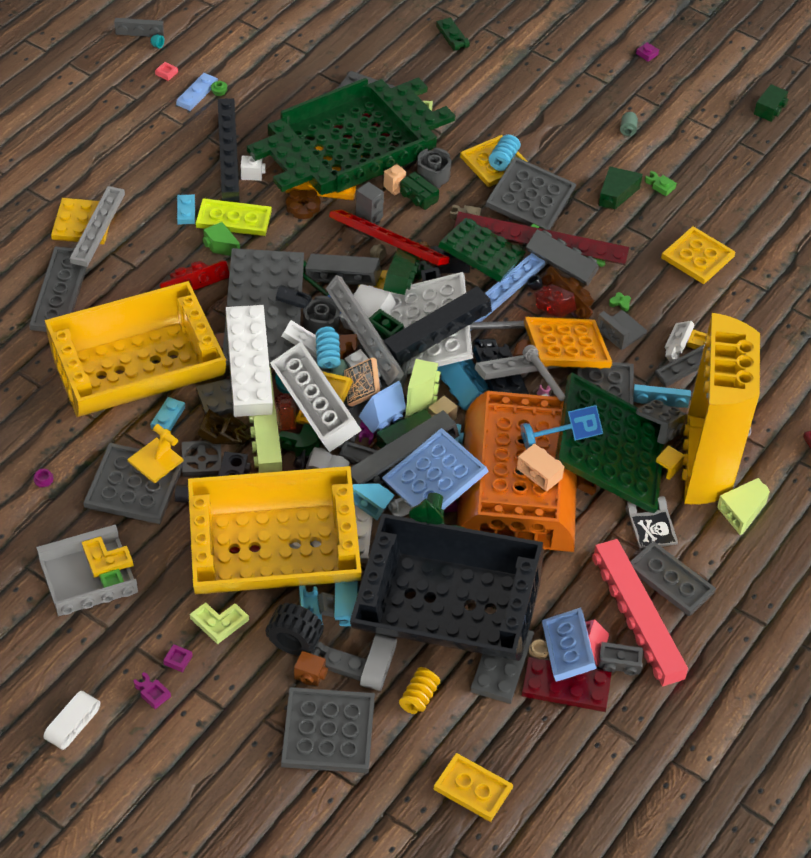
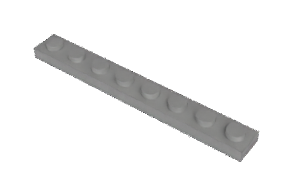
M336 275L326 290L354 334H357L358 340L369 357L377 360L379 373L389 387L395 382L400 381L405 374L342 277Z

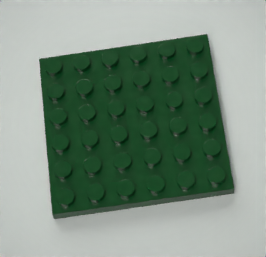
M571 373L567 377L560 426L570 424L569 411L597 405L603 434L574 441L572 429L560 431L555 459L559 460L565 469L650 513H655L658 510L662 465L656 462V458L664 451V445L657 442L661 424L637 415L636 410L638 408Z

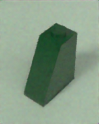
M610 166L600 193L598 206L610 209L619 207L640 189L643 174Z

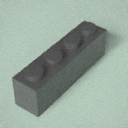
M537 229L526 246L528 252L533 253L545 262L588 286L599 269L597 260L591 256L585 257L581 255L582 252L577 248L573 247L571 249L566 246L567 243L559 238L555 240L549 232Z
M311 254L305 267L306 275L315 282L330 283L337 275L341 276L346 284L377 286L382 272L379 258Z

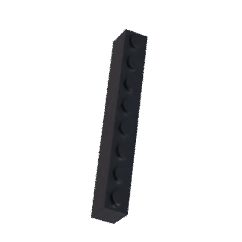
M234 98L218 99L222 201L240 203Z

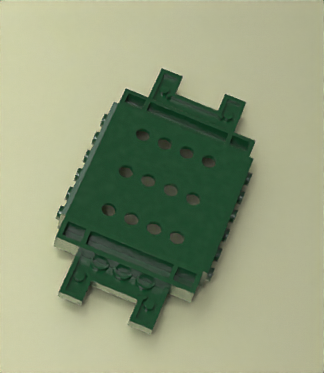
M419 77L393 88H390L383 79L368 84V79L363 78L282 110L280 112V119L268 124V135L270 137L247 145V152L255 161L269 155L272 156L285 171L273 176V182L282 192L309 181L320 195L332 192L339 193L384 174L385 170L396 164L401 167L418 160V155L421 151L425 149L429 151L436 148L437 136L431 130L455 121L456 115L447 106L435 111H431L418 97V95L426 93L428 90V86ZM367 113L370 114L371 117L368 118L362 115ZM374 123H378V124L380 125V127L371 126V125L374 124ZM341 125L343 128H334V126ZM382 133H387V134H389L390 136H389V137H385V136H381V134H382ZM344 135H350V136H352V138H351V139L343 138V136H344ZM306 137H313L314 140L311 141V140H308V139H305V138H306ZM391 143H396V144H398L399 146H398V147L390 146V144H391ZM359 145L361 148H352V146ZM319 146L322 147L323 150L320 151L314 148ZM362 155H369L370 158H369V159L361 158V156H362ZM328 156L331 157L332 160L328 161L323 158ZM333 167H340L341 170H340V171L332 170V168H333Z

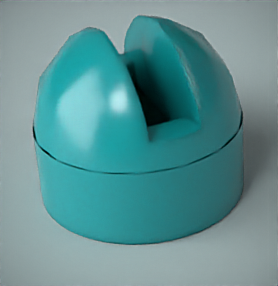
M156 34L151 37L150 42L152 46L162 48L165 39L162 35Z

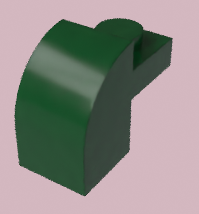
M304 423L300 435L281 430L279 435L280 448L294 451L295 458L303 450H306L305 456L310 455L313 448H320L322 443L312 426Z

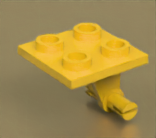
M159 424L153 427V431L160 435V440L156 437L127 459L132 466L154 484L183 462V458L171 449V445L175 446L178 439L171 435L170 430L164 429Z

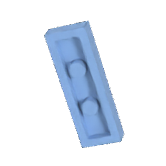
M203 73L176 100V105L191 111L211 91L212 83L218 81V78Z

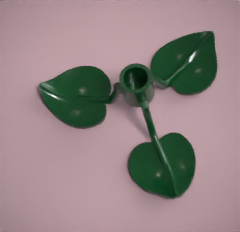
M429 493L427 499H424L420 504L410 509L409 516L421 523L444 524V510L441 509L443 496L438 493Z

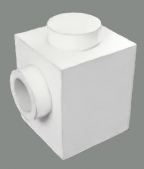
M242 156L241 180L262 181V174L266 173V163H262V159L255 161L252 156Z

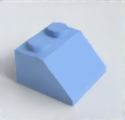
M397 381L373 395L360 413V419L372 433L387 428L391 422L396 423L403 418L402 414L406 409L401 383Z

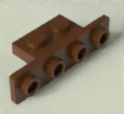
M549 267L542 277V282L576 319H589L593 314V310L589 306L595 301L590 296V293L583 289L576 278L561 277L553 267Z

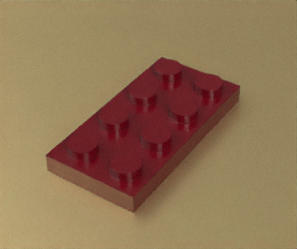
M529 657L522 697L606 712L612 672L594 669L556 682L550 660Z

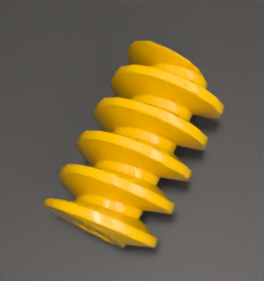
M419 667L414 673V677L411 679L406 691L403 693V697L399 700L403 710L410 714L425 711V705L429 704V699L433 697V692L437 690V686L440 684L439 677L429 669Z

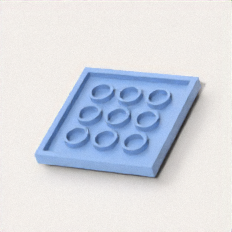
M441 428L384 475L382 479L411 508L427 499L429 493H438L444 498L441 508L444 510L489 471L485 465Z

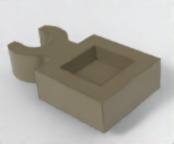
M452 205L450 218L456 219L458 211L480 216L482 208L464 205L463 209L457 205Z

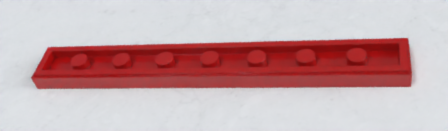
M342 209L330 211V218L437 266L449 263L450 258L356 215Z

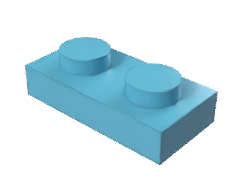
M195 194L177 195L178 224H195Z
M167 397L151 422V429L156 424H159L164 429L171 431L185 409V402Z

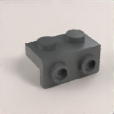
M601 642L598 668L608 672L621 671L627 675L640 674L643 667V648Z

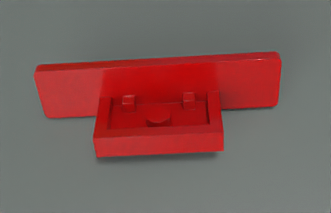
M222 260L208 266L198 261L192 263L190 267L178 268L174 273L170 274L171 280L160 283V289L189 281L194 291L229 278L230 273L227 262Z

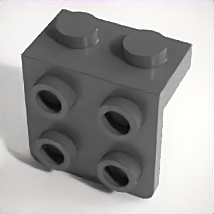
M653 400L636 410L637 415L661 424L657 442L663 445L681 435L685 430L684 421L686 413L680 411L677 407H669L664 405L662 401Z

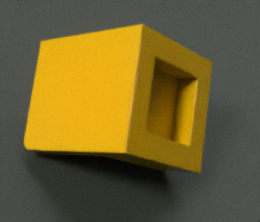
M668 445L656 458L658 464L668 469L666 476L668 480L682 467L684 454Z

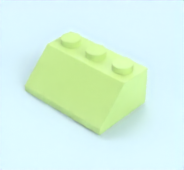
M415 359L408 386L405 418L424 409L428 412V407L437 401L438 396L435 395L438 394L439 384L437 383H439L441 374L440 371H437L438 363Z

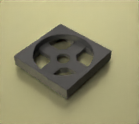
M209 441L182 442V458H184L182 466L183 477L219 475L222 463L221 444H212ZM214 448L217 451V455H208L205 449ZM190 449H198V454L195 456H186ZM199 457L206 458L205 461L202 462L198 460ZM209 463H216L212 467L206 469V466ZM188 464H196L198 469L192 468Z

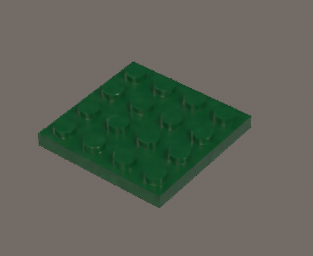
M467 218L460 222L438 245L440 249L498 282H501L526 254L520 246L509 243L504 237L495 235L490 229L481 227L474 220Z

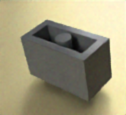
M367 182L356 190V216L371 223L380 221L383 217L384 192L370 182Z

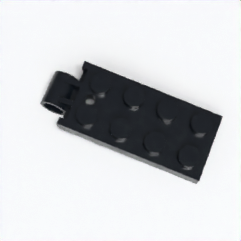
M494 338L476 339L474 342L473 353L477 363L513 357L508 345L504 344L503 347H498ZM521 374L485 380L490 391L529 394Z

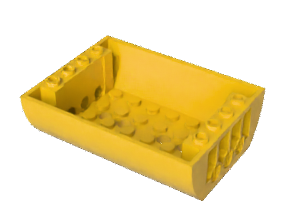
M189 281L45 320L54 363L76 417L224 375L226 370V358ZM172 355L178 356L177 358H174V359L170 358V356H172ZM154 360L160 361L157 364L152 363ZM119 370L124 371V372L121 373V374H117V373H116V371H119ZM101 375L106 376L104 379L97 378Z
M712 313L687 414V424H685L683 435L687 436V439H684L683 450L686 451V454H684L682 464L686 466L682 471V480L685 481L684 504L715 502L719 500L720 495L733 490L760 394V333L748 324L722 314Z
M350 466L188 479L192 571L195 595L361 581V563ZM319 541L321 545L319 547H312L310 543ZM294 542L301 544L298 549L290 547ZM257 545L260 547V550L258 552H252L249 550V548L251 546ZM238 547L240 551L232 554L229 552V549Z

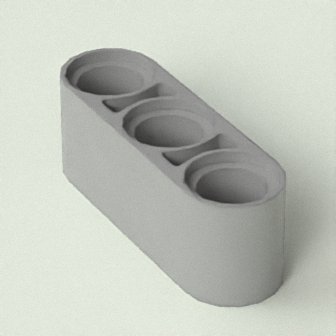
M382 634L375 635L361 676L360 686L378 691L382 690L395 652L397 638Z

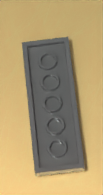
M55 246L29 324L30 330L47 332L45 320L73 313L87 269L85 266L70 263V257L75 248Z

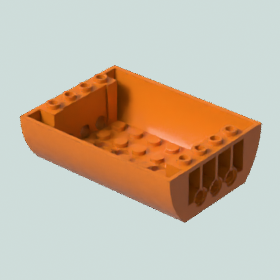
M486 391L470 404L465 415L463 447L485 465L489 472L458 498L457 526L543 542V549L574 552L577 474L564 468L563 478L546 492L526 475L516 473L518 471V456L526 451L524 444L518 442V440H522L521 424H530L533 432L559 427L564 401H560L557 397ZM559 432L535 437L536 445L545 449L553 458L556 457ZM522 486L525 490L519 491L515 487Z

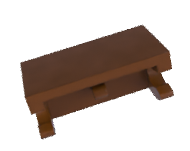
M357 334L339 335L340 359L345 360L344 358L357 351Z

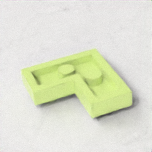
M205 602L190 614V619L213 641L219 644L248 622L249 615L235 603L219 615Z

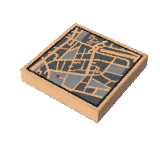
M375 358L367 359L344 370V376L350 377L353 381L347 394L348 406L353 407L380 392L377 360Z

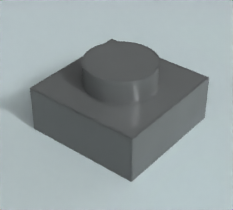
M322 592L317 596L320 614L334 617L335 595Z

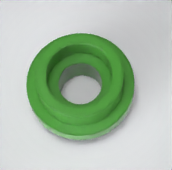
M222 81L212 83L211 90L216 96L224 95L227 91V84Z

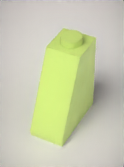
M757 478L720 495L717 508L741 535L767 503L770 491Z

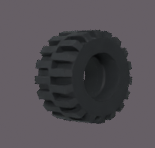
M284 603L283 605H278L265 631L269 640L277 648L289 654L300 656L302 651L310 654L313 653L323 633L324 626L322 621L312 611L300 605Z

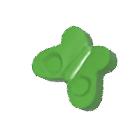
M618 292L615 297L610 298L609 306H620L624 312H627L631 297L624 296Z

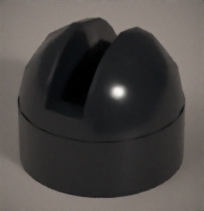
M533 275L527 281L528 286L532 290L541 289L543 286L539 275Z

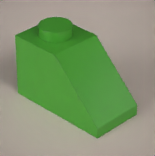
M223 222L204 229L203 243L213 253L231 256L232 248L240 249V243Z

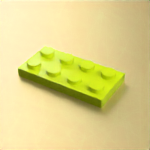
M203 198L196 220V228L206 229L223 222L230 232L266 236L272 207Z

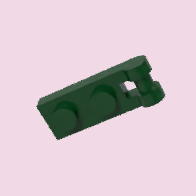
M451 17L436 21V27L454 51L459 50L461 47L467 48L470 46L468 38L464 37Z

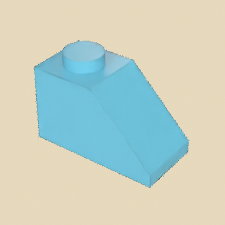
M380 484L352 485L354 505L376 520L379 519L395 496Z

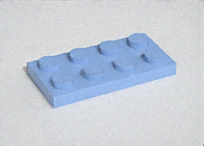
M581 607L542 620L553 676L556 682L596 669Z

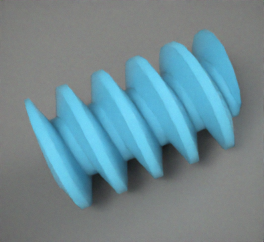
M504 135L500 138V141L489 156V163L495 170L505 171L520 149L519 139L513 135Z
M322 327L316 331L317 364L321 368L332 369L341 364L339 353L340 336L332 327Z

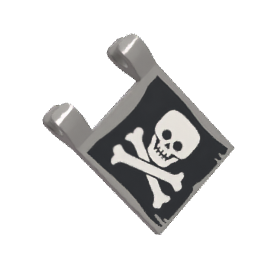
M664 496L658 498V510L655 513H637L636 505L627 501L625 509L630 518L639 550L645 549L653 541L661 547L678 544Z

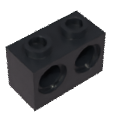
M225 451L218 476L250 474L251 463H248V454Z

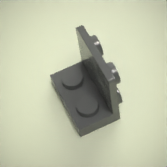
M623 310L614 316L608 315L605 311L598 316L597 326L600 333L621 350L647 334V330Z

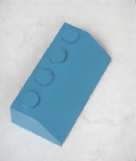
M471 359L438 367L437 371L441 372V380L450 387V393L458 399V405L464 411L468 410L470 404L478 396L486 391H490L486 381L475 370V364Z

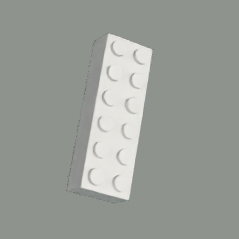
M264 305L226 307V328L234 417L272 415L273 400Z
M302 342L270 362L329 452L362 431Z

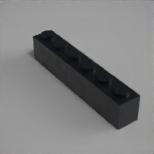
M477 286L385 339L384 343L398 365H401L492 312L490 298Z

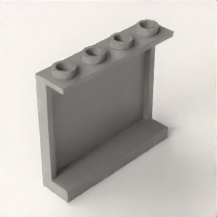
M116 524L36 547L58 616L68 615L74 611L88 609L101 603H108L115 599L129 597L138 593L137 581L134 579L130 567L120 570L124 582L103 588L100 577H93L82 548V542L100 536L107 551L121 548L122 545L119 540Z

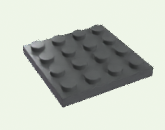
M514 157L486 201L485 206L525 225L531 226L535 224L540 226L541 229L551 230L574 192L576 184L518 157Z
M109 443L85 498L84 508L161 524L182 471L184 458L181 464L154 484L127 460L140 449Z
M290 687L281 767L369 773L375 693Z

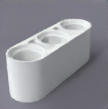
M79 691L47 727L44 739L61 750L66 749L97 713L100 701L84 691Z

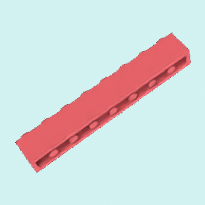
M614 539L595 545L594 554L592 555L593 562L600 568L602 579L608 583L611 596L616 598L618 609L625 615L628 628L633 630L637 645L643 648L645 660L651 664L654 677L660 681L662 687L685 680L688 667L619 540Z

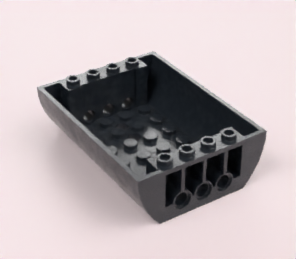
M382 513L351 615L350 624L356 630L519 661L523 656L540 587L543 542L445 524L421 523L411 518ZM408 592H414L416 594V596L412 599H407L405 597V595ZM428 596H434L436 597V600L432 603H428L425 601V598ZM469 603L476 605L473 610H467L465 606ZM488 607H494L496 612L487 614L485 610Z

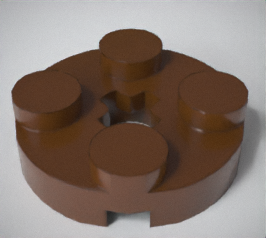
M292 190L286 199L287 212L289 213L290 211L293 217L298 219H309L316 212L318 214L321 208V201L315 190Z

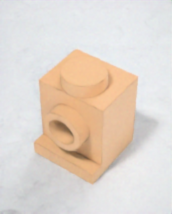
M398 164L384 171L383 186L394 196L400 193L401 180L406 177V171Z

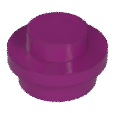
M39 469L36 471L33 479L38 487H48L53 483L54 477L48 469Z

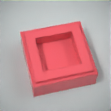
M164 62L155 70V75L167 81L178 73V68L167 62Z

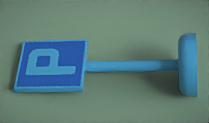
M597 405L569 411L570 424L533 432L530 424H521V436L526 450L535 443V437L572 429L574 441L603 434Z

